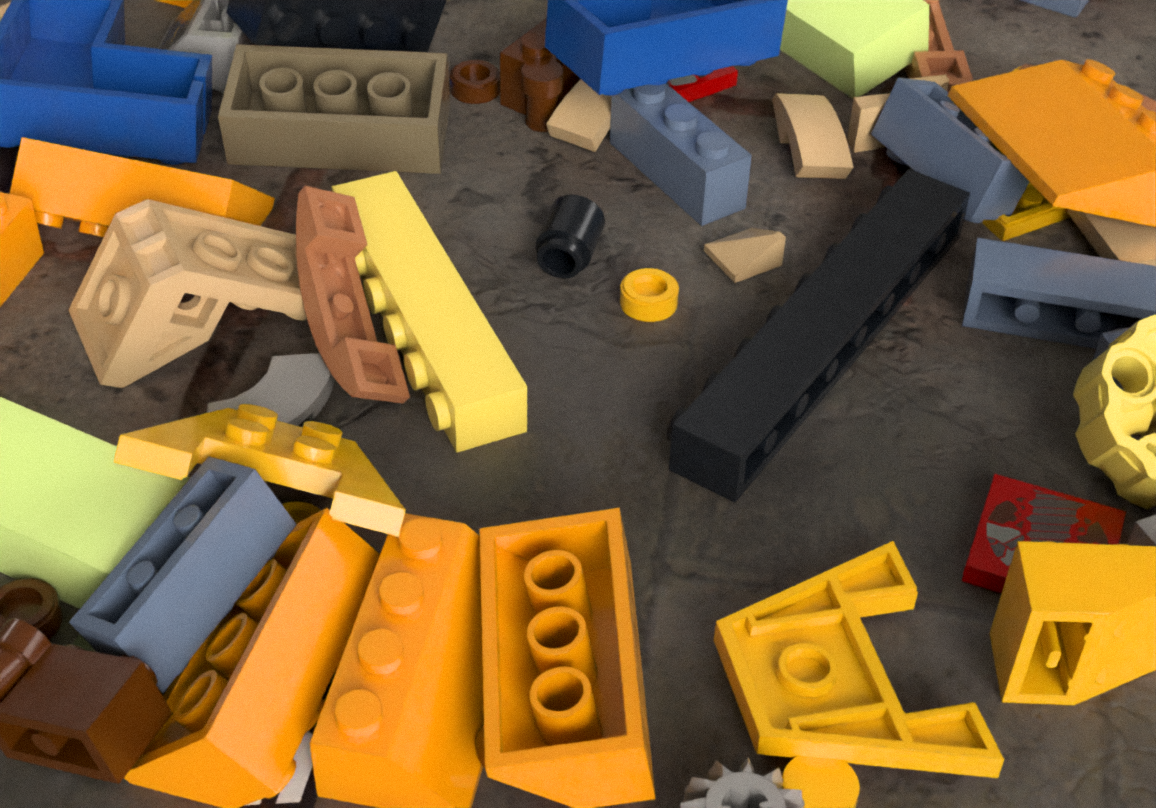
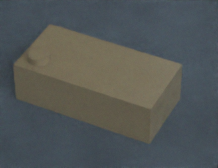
M236 44L218 113L227 165L441 174L450 108L448 53Z

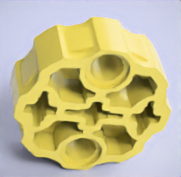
M1152 315L1136 322L1110 343L1106 351L1084 367L1078 377L1073 393L1080 412V424L1075 435L1088 464L1101 469L1113 481L1119 496L1147 510L1156 506V315ZM1112 376L1120 382L1123 390L1115 384ZM1142 434L1138 441L1131 436Z

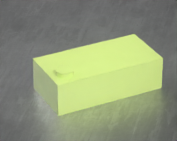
M788 0L780 50L852 99L854 97H861L911 64L914 52L929 51V4L923 0Z
M0 397V572L16 580L32 578L45 581L55 589L59 600L80 609L188 482L190 477L187 476L179 480L114 463L117 446Z

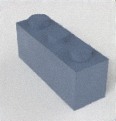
M898 78L871 133L872 136L888 148L886 154L892 160L909 166L916 172L970 192L964 218L967 221L982 223L983 220H996L1004 214L1008 217L1011 216L1029 181L947 96L949 92L934 81Z
M666 83L663 85L648 84L625 89L620 94L612 95L610 144L698 224L703 226L746 209L752 157L749 152Z
M977 238L966 284L962 326L1096 349L1101 333L1129 328L1142 319L1156 315V266Z
M208 457L69 623L96 652L119 657L121 655L134 656L145 662L156 674V685L160 692L164 693L173 680L184 671L192 656L219 622L230 613L235 602L268 560L275 556L280 545L297 524L254 468Z

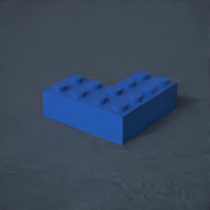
M124 0L11 1L0 21V147L19 146L21 138L24 137L123 158L158 159L162 163L171 165L197 162L203 142V134L206 133L212 113V55L125 45Z
M548 0L545 48L598 95H617L629 88L648 84L663 85L671 79L689 75H708L713 70L735 65L750 66L758 60L779 56L788 0Z

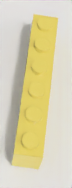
M397 171L331 186L332 192L355 198L368 244L355 257L359 276L363 280L364 294L368 307L372 314L381 313L388 344L396 345L397 351L401 350L404 356L406 375L412 389H422L424 392L427 413L433 428L436 431H445L456 453L527 432V385Z

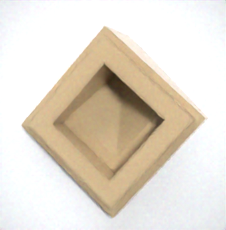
M749 228L704 244V252L734 283L782 266L786 237L780 231Z

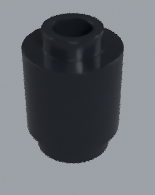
M564 195L554 201L535 244L537 262L546 273L553 277L568 279L576 276L589 265L605 226L604 214L596 203L580 195Z

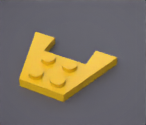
M241 404L238 410L225 408L119 436L114 463L182 480L189 475L197 463L203 464L208 457H213L254 468L264 481L332 498L333 501L329 515L332 516L333 520L399 536L406 509L355 441L341 438L343 432L332 425L306 421L303 427L277 421L278 414L268 408Z
M894 541L716 621L714 643L755 752L761 755L839 759L850 764L998 778L1004 758L976 703L970 702L904 713L861 621V617L913 610L918 595L917 586Z

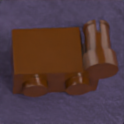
M547 18L500 52V105L527 115L525 119L526 126L537 132L548 131L546 123L564 97L580 80L573 71L545 48Z
M17 618L8 619L0 627V749L6 758L120 784L172 716L173 712L156 685L157 677L154 671L145 662L134 656L121 655L119 657L88 651L73 644L65 646L51 644L47 637L36 627Z

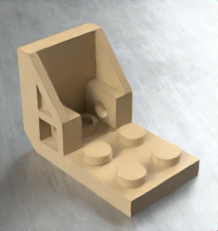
M149 199L116 213L68 310L100 385L124 388L209 341L229 302L246 310L261 308L284 313L296 320H307L298 278L296 235ZM185 293L195 295L190 301L180 303Z

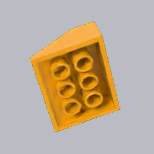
M1061 59L951 87L947 96L1052 206L1156 227V112L1147 110L1141 105L1144 100L1141 94L1115 82L1113 78L1116 73L1111 68L1091 59H1087L1084 65Z

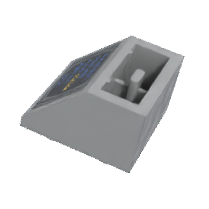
M194 0L172 20L158 49L212 55V90L224 93L236 44H259H253L226 13L230 0Z

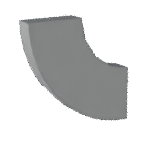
M320 353L272 356L268 372L253 388L234 398L208 403L207 413L225 408L238 410L241 404H251L273 410L278 414L277 421L298 426L305 419L312 420L320 413L333 390L335 378L325 365Z

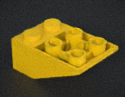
M1017 541L989 633L1002 703L1076 705L1156 670V546Z

